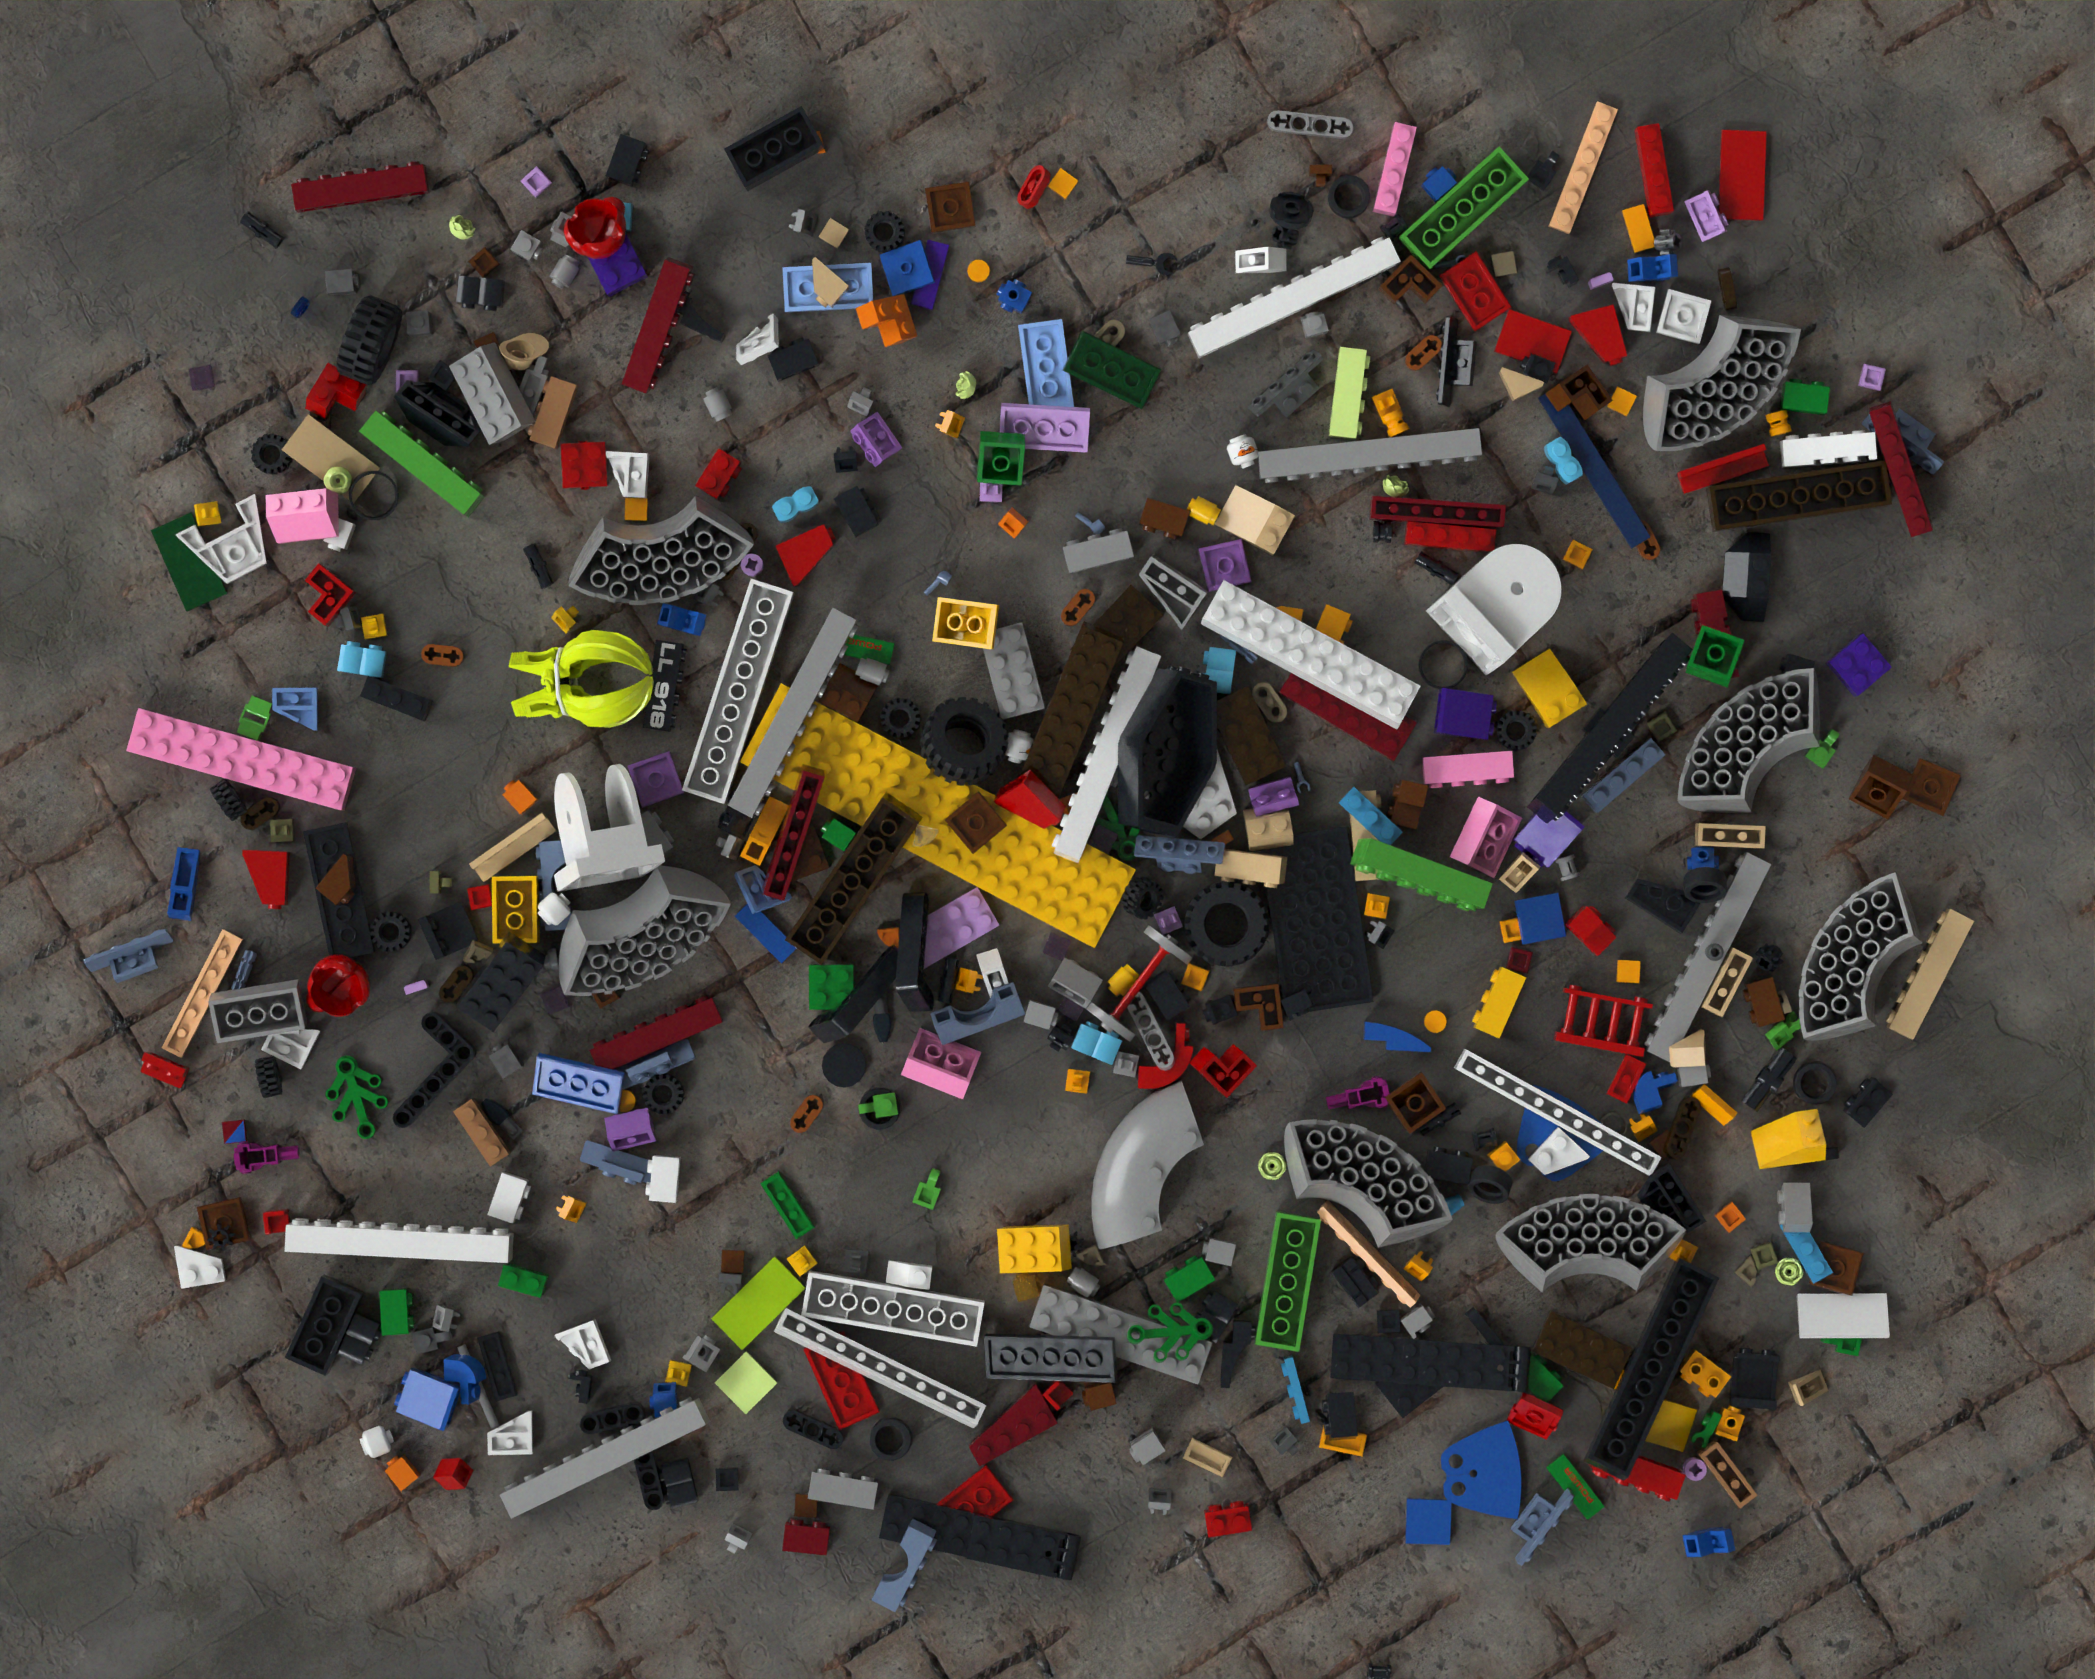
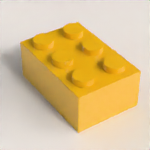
M538 876L492 877L493 944L501 943L508 932H511L526 943H540V923L537 913L539 911Z
M1069 1224L1008 1226L997 1229L1000 1273L1057 1272L1072 1269Z

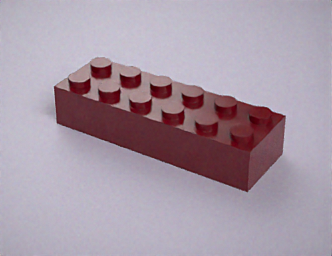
M1293 673L1289 674L1279 691V694L1391 761L1396 759L1417 722L1404 716L1398 729H1395Z

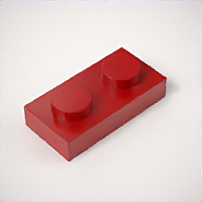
M1625 1054L1606 1094L1627 1104L1646 1063Z

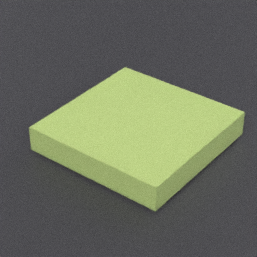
M747 1351L715 1382L745 1414L778 1383Z

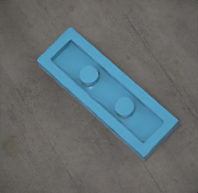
M1355 787L1340 800L1339 804L1380 842L1391 845L1403 833Z
M1783 1232L1813 1284L1833 1274L1810 1232Z
M1293 1356L1283 1357L1285 1363L1281 1364L1284 1377H1289L1290 1384L1286 1386L1289 1398L1294 1397L1296 1406L1292 1407L1295 1420L1300 1419L1301 1424L1310 1422Z

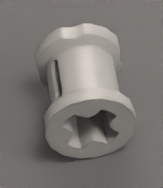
M1574 854L1555 860L1559 864L1562 874L1561 881L1580 876V872H1577L1573 860L1575 858Z

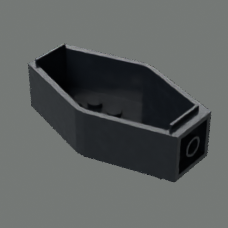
M1172 666L1156 671L1120 735L1118 742V824L1162 836L1177 837L1213 774L1217 763V682L1209 680V675L1198 672L1192 673L1190 669ZM1168 705L1172 706V711L1170 713H1168L1166 710ZM1157 748L1161 749L1159 756L1155 754ZM1146 791L1150 792V797L1148 799L1144 797V793Z

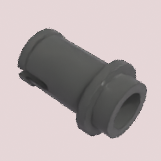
M1714 943L1706 947L1705 955L1708 959L1718 961L1723 957L1724 950L1719 944ZM1713 948L1716 949V956L1711 954Z

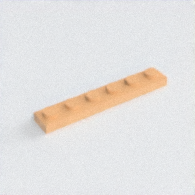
M1598 101L1596 102L1549 227L1570 234L1618 109Z
M222 929L162 1046L163 1049L183 1058L209 1008L208 1001L210 995L217 992L243 941L242 938Z
M1329 1200L1323 1203L1317 1211L1322 1222L1327 1225L1329 1224L1335 1230L1336 1236L1340 1240L1345 1241L1350 1246L1351 1251L1366 1262L1368 1269L1376 1272L1380 1276L1382 1283L1387 1288H1391L1403 1304H1407L1411 1308L1419 1299L1420 1294Z

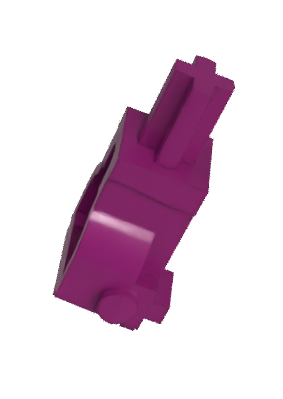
M1379 1075L1364 1081L1360 1087L1344 1089L1345 1093L1326 1097L1328 1110L1348 1106L1351 1109L1360 1105L1378 1107L1380 1109L1388 1105L1385 1096L1389 1094L1386 1080H1383ZM1373 1082H1377L1381 1102L1377 1103V1099L1361 1101L1359 1091L1373 1088Z
M248 1141L239 1142L237 1148H234V1162L236 1170H240L242 1174H250L251 1171L258 1170L265 1164L275 1165L280 1164L282 1160L299 1159L300 1152L298 1146L279 1147V1144L263 1147L259 1143H248ZM246 1147L248 1152L263 1150L264 1161L250 1163L248 1168Z

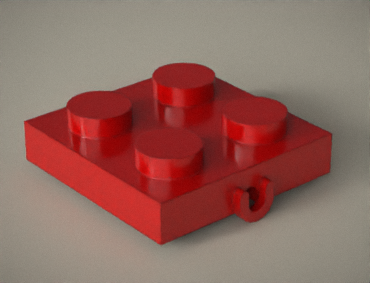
M578 441V443L560 444L563 489L581 488V490H590L589 487H607L605 442Z
M1523 1392L1516 1404L1514 1403L1513 1407H1511L1506 1421L1547 1440L1551 1432L1556 1431L1564 1410Z

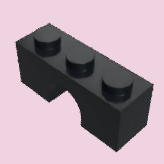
M367 676L360 697L422 721L426 720L433 700L371 676Z

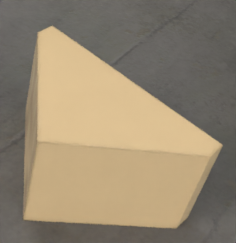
M1504 367L1499 372L1512 401L1540 389L1544 384L1543 381Z
M1520 853L1499 880L1517 893L1541 866L1525 853Z
M1700 1029L1669 1047L1670 1064L1672 1067L1705 1066L1706 1045L1704 1030Z
M1821 1370L1788 1382L1795 1402L1800 1406L1807 1404L1828 1391Z

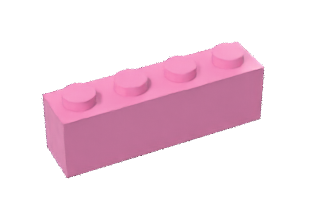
M1398 122L1394 123L1373 212L1392 217L1395 216L1417 127Z
M1512 751L1422 758L1424 784H1429V788L1443 787L1442 783L1450 782L1452 787L1465 786V781H1473L1474 785L1487 784L1489 779H1496V783H1507L1509 778L1514 777Z

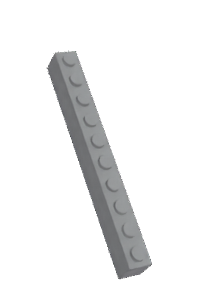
M1476 428L1258 452L1260 480L1265 479V483L1279 482L1278 478L1287 477V481L1300 480L1301 475H1309V478L1323 477L1322 473L1331 472V476L1345 475L1344 471L1353 470L1354 474L1366 473L1367 468H1375L1376 471L1389 470V466L1397 465L1398 469L1411 468L1413 463H1419L1420 467L1432 466L1433 461H1442V464L1455 463V459L1464 458V462L1477 461V457L1482 455L1480 430Z
M832 608L728 806L751 818L754 815L759 816L765 805L761 803L764 796H769L775 786L772 783L775 775H781L785 764L782 763L786 755L790 757L796 746L793 744L796 736L801 737L806 728V725L803 724L806 717H811L817 707L814 704L817 696L822 697L827 688V685L824 684L827 677L832 678L838 667L835 665L838 656L843 658L848 648L845 645L847 639L854 637L858 626L855 625L857 620Z
M1748 852L1738 856L1734 864L1737 868L1734 874H1730L1726 880L1727 892L1725 897L1715 901L1714 906L1717 908L1713 915L1709 914L1704 924L1707 928L1703 935L1699 934L1694 944L1697 948L1693 955H1688L1684 963L1687 966L1684 974L1680 973L1674 983L1677 987L1673 994L1670 993L1664 1003L1667 1006L1664 1013H1659L1654 1025L1657 1027L1654 1033H1649L1644 1045L1647 1046L1645 1051L1667 1062H1670L1669 1047L1684 1039L1771 866L1770 863ZM1716 943L1722 946L1724 954L1720 960L1712 961L1705 955V949L1710 944ZM1715 948L1711 950L1712 956H1716Z
M689 1397L679 1402L681 1407L674 1410L672 1407H668L660 1411L661 1416L656 1419L650 1416L640 1421L641 1426L635 1429L631 1425L621 1430V1436L616 1438L613 1435L601 1440L602 1445L595 1448L594 1444L582 1449L583 1454L577 1457L575 1454H571L563 1458L564 1463L559 1466L553 1463L543 1468L544 1473L538 1476L534 1472L524 1477L525 1482L519 1485L517 1482H513L505 1486L506 1491L500 1494V1497L510 1518L512 1519L710 1423L711 1421L700 1398L692 1400Z

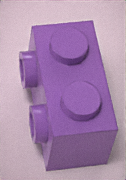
M648 1108L636 1109L631 1112L615 1114L604 1118L607 1138L613 1152L656 1141L653 1120Z

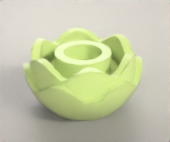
M461 215L453 216L449 222L450 231L457 238L464 240L474 235L473 233L476 228L473 227L470 220L463 219Z
M965 371V373L959 374L960 379L956 383L958 390L956 395L960 399L971 397L976 388L975 377L970 372Z
M332 467L324 476V484L327 489L343 494L349 490L352 484V477L346 468Z
M1387 475L1383 479V489L1388 495L1401 498L1409 492L1408 483L1401 481L1398 476L1390 477Z
M1268 1152L1259 1160L1258 1169L1264 1178L1276 1180L1285 1172L1286 1162L1279 1153Z
M1784 1258L1777 1264L1775 1274L1780 1283L1795 1285L1802 1278L1803 1269L1797 1259Z

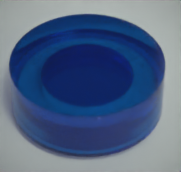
M302 296L296 302L290 314L297 319L300 318L309 307L310 300Z

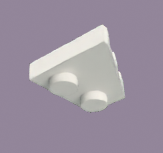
M1612 283L1628 330L1650 332L1656 288Z
M774 313L768 316L770 322L761 330L756 327L736 345V360L740 365L753 361L757 357L772 352L779 347L778 318Z
M606 451V456L611 463L623 497L647 498L650 454Z
M304 1029L268 1035L261 1050L302 1069L321 1031L318 1029Z
M1557 1127L1528 1160L1546 1175L1584 1161L1590 1156Z
M179 1245L174 1246L181 1289L226 1281L222 1258L206 1255Z
M596 1319L555 1334L558 1341L561 1340L574 1356L581 1359V1362L588 1369L611 1361Z
M527 1411L487 1433L488 1455L533 1454L532 1411Z

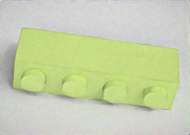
M1339 348L1329 437L1355 440L1357 435H1361L1362 422H1358L1359 413L1364 412L1365 400H1361V394L1367 388V378H1364V370L1369 369L1370 356H1366L1367 350Z

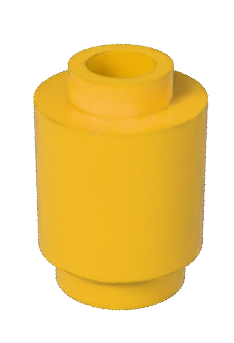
M1200 496L1197 499L1192 498L1187 507V510L1190 511L1188 516L1206 525L1208 523L1214 525L1221 509L1217 508L1216 504Z
M1128 964L1124 967L1121 966L1107 981L1110 984L1108 989L1117 997L1119 994L1124 997L1140 975Z

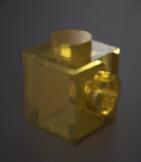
M1034 1273L1015 1274L1016 1278H1013L1012 1282L1018 1302L1040 1297Z

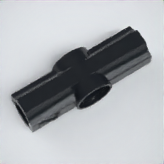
M1781 1047L1770 1063L1765 1065L1754 1080L1755 1083L1741 1101L1758 1112L1768 1097L1774 1094L1784 1081L1783 1077L1791 1069L1797 1058Z

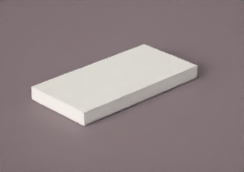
M1887 1293L1853 1294V1296L1847 1294L1797 1295L1800 1338H1889L1890 1336Z

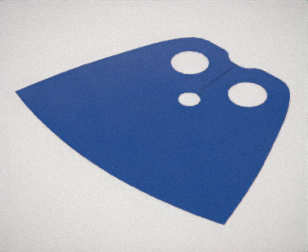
M1533 1084L1535 1088L1599 1122L1587 1110L1570 1099ZM1525 1108L1517 1141V1156L1523 1163L1528 1166H1534L1528 1160L1529 1157L1525 1153L1526 1146L1528 1144H1536L1539 1148L1557 1127L1590 1156L1584 1161L1562 1168L1558 1173L1551 1172L1546 1175L1542 1173L1549 1180L1560 1181L1565 1179L1603 1151Z
M1509 1421L1476 1432L1454 1443L1442 1453L1441 1467L1445 1471L1447 1478L1443 1488L1445 1498L1448 1501L1477 1512L1518 1519L1521 1500V1468L1517 1445ZM1454 1454L1460 1455L1463 1459L1462 1466L1459 1468L1451 1467L1449 1465L1450 1456ZM1471 1470L1477 1471L1476 1477L1470 1476ZM1455 1482H1461L1465 1485L1466 1489L1463 1495L1456 1496L1452 1493L1451 1487Z

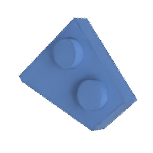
M272 688V710L314 731H318V688Z

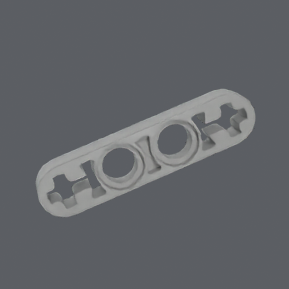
M1277 110L1271 112L1267 119L1268 127L1275 132L1346 139L1353 132L1352 122L1342 117ZM1278 115L1280 120L1287 121V116H1291L1289 122L1290 129L1285 128L1286 123H1280L1279 127H1275L1271 119H1275V116ZM1300 117L1305 120L1306 125L1303 129L1298 130L1294 128L1293 120ZM1318 120H1324L1328 128L1324 132H1319L1315 128V123ZM1331 121H1335L1334 126H1341L1342 123H1346V127L1349 128L1345 134H1341L1339 129H1334V134L1329 133Z
M1138 992L1135 997L1137 1000L1141 999L1139 1005L1143 1011L1138 1012L1134 1004H1129L1127 1008L1156 1066L1161 1070H1170L1175 1064V1057L1142 993ZM1145 1015L1151 1018L1150 1025L1146 1027L1139 1024L1140 1018ZM1152 1035H1159L1161 1037V1042L1157 1046L1149 1044V1038ZM1161 1049L1166 1057L1170 1056L1168 1059L1169 1063L1166 1065L1163 1062L1159 1063L1162 1059L1158 1051Z

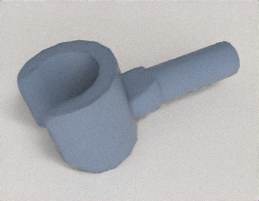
M1459 255L1454 260L1439 262L1435 267H1452L1458 263V259H1463L1466 256Z
M1079 512L1075 515L1076 518L1087 524L1094 534H1100L1106 529L1099 519L1092 523Z
M946 571L940 572L936 580L924 593L928 596L940 582L946 586L952 575Z
M1299 762L1294 763L1298 779L1296 784L1298 792L1301 793L1299 787L1303 783L1307 784V789L1310 791V785L1304 779Z

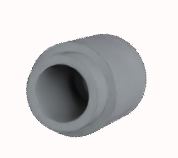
M564 254L563 258H559L549 276L553 279L551 283L561 289L564 286L569 288L579 270L578 266L580 263L576 259Z
M716 387L705 393L707 397L703 398L711 417H714L716 422L732 415L730 410L732 407L723 389L719 391Z
M861 658L855 675L860 676V679L880 685L881 682H886L890 670L886 669L887 664L870 658Z
M1075 1267L1066 1280L1070 1284L1069 1287L1086 1298L1089 1295L1093 1297L1100 1288V1285L1097 1284L1099 1279L1082 1268L1078 1269Z

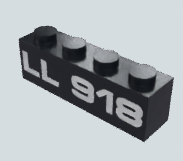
M656 640L652 662L653 673L650 675V677H653L654 684L651 699L645 708L643 728L671 732V728L676 726L677 715L673 714L674 706H678L680 700L677 686L682 684L684 671H680L681 662H685L687 649H683L684 644L662 640Z

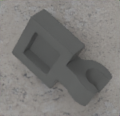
M431 1327L412 1332L417 1354L439 1349L438 1342L453 1338L451 1329L449 1332L442 1331L436 1333L435 1328Z

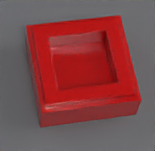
M490 884L467 888L471 910L492 906Z

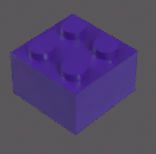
M625 235L622 247L612 256L605 259H592L588 257L608 297L648 277L627 235Z
M1863 633L1855 637L1826 662V665L1854 697L1859 696L1892 668Z

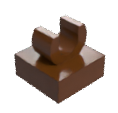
M1332 164L1309 165V177L1316 176V187H1325V176L1332 175Z

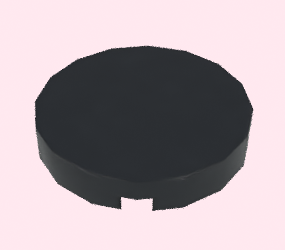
M1294 192L1279 193L1277 197L1274 196L1269 207V214L1273 221L1288 229L1306 227L1311 222L1314 212L1312 203L1310 201L1307 202L1301 194Z
M846 1043L831 1047L827 1050L822 1061L824 1076L828 1082L837 1087L845 1088L855 1085L861 1080L866 1069L865 1057L860 1049Z

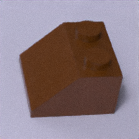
M840 663L818 702L859 723L878 685L860 679V676L855 675L856 671Z
M1873 755L1864 767L1849 796V800L1889 819L1907 793L1913 775Z
M343 853L316 887L320 893L335 905L348 904L355 896L353 892L356 888L353 856Z
M1422 1072L1385 1096L1393 1113L1409 1134L1446 1109Z

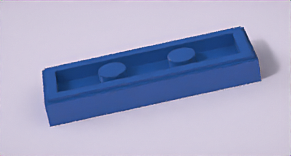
M746 904L735 915L780 963H783L797 949L785 941L786 936L761 911L752 914L748 904Z

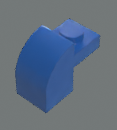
M1677 254L1658 257H1638L1627 260L1629 282L1663 281L1678 277Z
M663 603L657 625L701 636V632L705 627L706 614Z
M1649 1071L1639 1079L1633 1092L1634 1102L1639 1115L1659 1109L1662 1106L1658 1090L1674 1086L1678 1081L1675 1073L1662 1072L1655 1075L1656 1079H1654L1652 1072Z
M453 1354L445 1358L444 1381L460 1382L461 1404L469 1405L479 1400L481 1393L479 1382L486 1379V1373L482 1364L469 1355Z
M1713 1527L1682 1535L1687 1557H1703L1712 1553L1735 1551L1731 1529Z

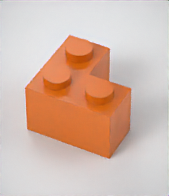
M904 294L873 300L856 308L862 329L878 326L885 347L902 344L917 337Z

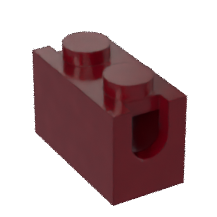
M802 1519L786 1521L782 1551L827 1556L830 1526H826V1522L813 1521L812 1524H805Z

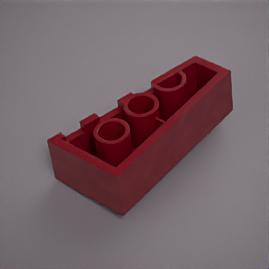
M1722 590L1694 594V599H1691L1690 603L1692 612H1696L1697 621H1694L1696 635L1699 634L1702 625L1731 635L1729 625H1725L1728 617ZM1734 669L1731 678L1740 677L1738 669Z
M1035 1382L969 1444V1448L979 1466L1058 1424L1038 1384Z

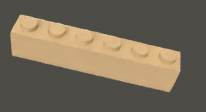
M1946 909L1945 912L1942 911L1936 921L1939 923L1935 931L1932 930L1926 940L1929 943L1926 950H1922L1916 960L1918 965L1915 971H1910L1906 979L1908 985L1905 991L1901 990L1896 998L1898 1004L1895 1010L1891 1009L1886 1018V1022H1888L1887 1028L1912 1040L1974 923L1973 920L1952 909Z

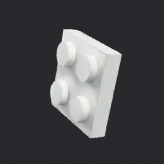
M1668 289L1656 333L1700 344L1711 300Z

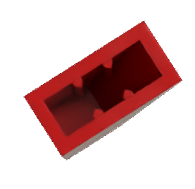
M1614 304L1569 317L1571 325L1603 364L1609 362L1610 366L1623 363L1622 359L1627 357V352Z
M823 524L776 545L794 587L801 584L834 546L832 541L836 538L831 527L826 529V526Z
M1031 770L1001 787L993 801L998 806L1043 829L1050 825H1057L1063 819L1062 814L1066 808Z
M242 850V855L262 904H268V909H282V905H288L290 852Z

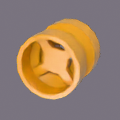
M1401 409L1381 417L1383 424L1388 427L1387 433L1389 438L1410 429L1408 424L1403 421Z
M1787 410L1765 415L1766 421L1770 424V437L1792 432L1791 425L1787 422Z

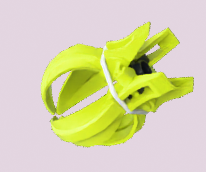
M598 630L580 633L576 638L569 641L564 648L552 647L543 652H512L508 666L542 676L541 684L543 686L542 690L512 701L511 705L516 717L526 716L527 718L541 717L552 714L554 718H559L562 715H566L581 721L589 727L611 728L625 724L644 709L651 699L654 684L653 677L646 676L630 687L596 696H591L584 692L583 688L578 686L577 678L589 667L608 662L627 664L641 670L646 675H651L653 667L649 656L631 638L615 632ZM569 679H573V685H571Z

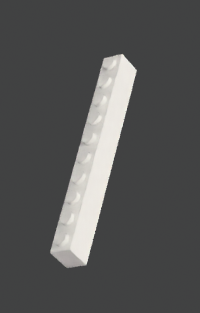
M1383 236L1371 242L1372 246L1366 249L1363 246L1352 250V255L1345 259L1343 255L1331 260L1332 265L1326 268L1320 265L1312 269V274L1307 277L1299 275L1291 279L1292 284L1284 287L1283 284H1280L1270 289L1271 294L1263 296L1261 293L1251 298V303L1243 306V303H1240L1230 308L1232 312L1223 315L1221 312L1210 318L1211 322L1205 325L1200 322L1191 326L1188 336L1198 358L1206 356L1400 264L1401 261L1390 238L1385 240Z
M1137 646L1134 652H1129L1125 662L1129 666L1126 672H1121L1117 682L1121 686L1118 693L1113 692L1109 702L1113 706L1110 713L1105 712L1101 722L1102 725H1105L1102 733L1097 732L1093 742V745H1096L1094 753L1089 752L1084 765H1087L1088 768L1085 774H1080L1076 784L1080 788L1077 794H1072L1068 806L1072 807L1069 815L1064 814L1060 826L1064 827L1061 835L1056 834L1052 844V847H1055L1054 854L1079 863L1118 766V742L1120 735L1153 679L1161 659L1160 655Z
M1466 1049L1463 1050L1454 1066L1456 1070L1649 1176L1654 1172L1662 1158Z
M787 1308L783 1311L774 1330L775 1333L971 1428L977 1426L986 1407L985 1404Z

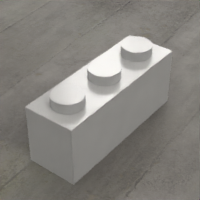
M1122 528L1109 531V536L1101 537V534L1089 536L1088 541L1080 543L1079 539L1066 542L1067 546L1063 547V552L1069 574L1134 558L1128 531L1123 532Z
M817 1469V1473L812 1472L808 1499L874 1510L878 1483H875L872 1477L861 1476V1480L852 1479V1474L839 1472V1476L830 1475L829 1470Z

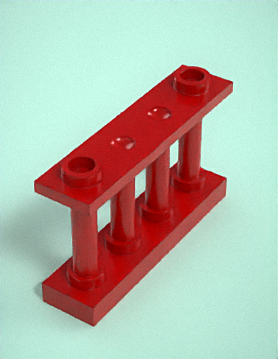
M1569 984V989L1563 988V992L1570 993L1564 1028H1561V1032L1555 1031V1041L1643 1057L1645 1048L1639 1047L1640 1042H1638L1644 1007L1651 1009L1653 1007V1004L1648 1003V999L1635 997L1633 1001L1582 991V986ZM1579 995L1592 997L1586 1032H1583V1036L1574 1035L1575 1030H1572ZM1601 999L1614 1002L1608 1035L1605 1036L1604 1040L1596 1039V1034H1594ZM1622 1003L1635 1006L1630 1038L1626 1044L1617 1043L1618 1038H1616Z

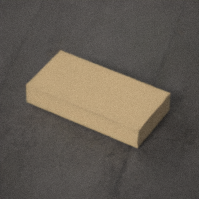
M1192 1438L1183 1455V1459L1223 1477L1232 1456Z

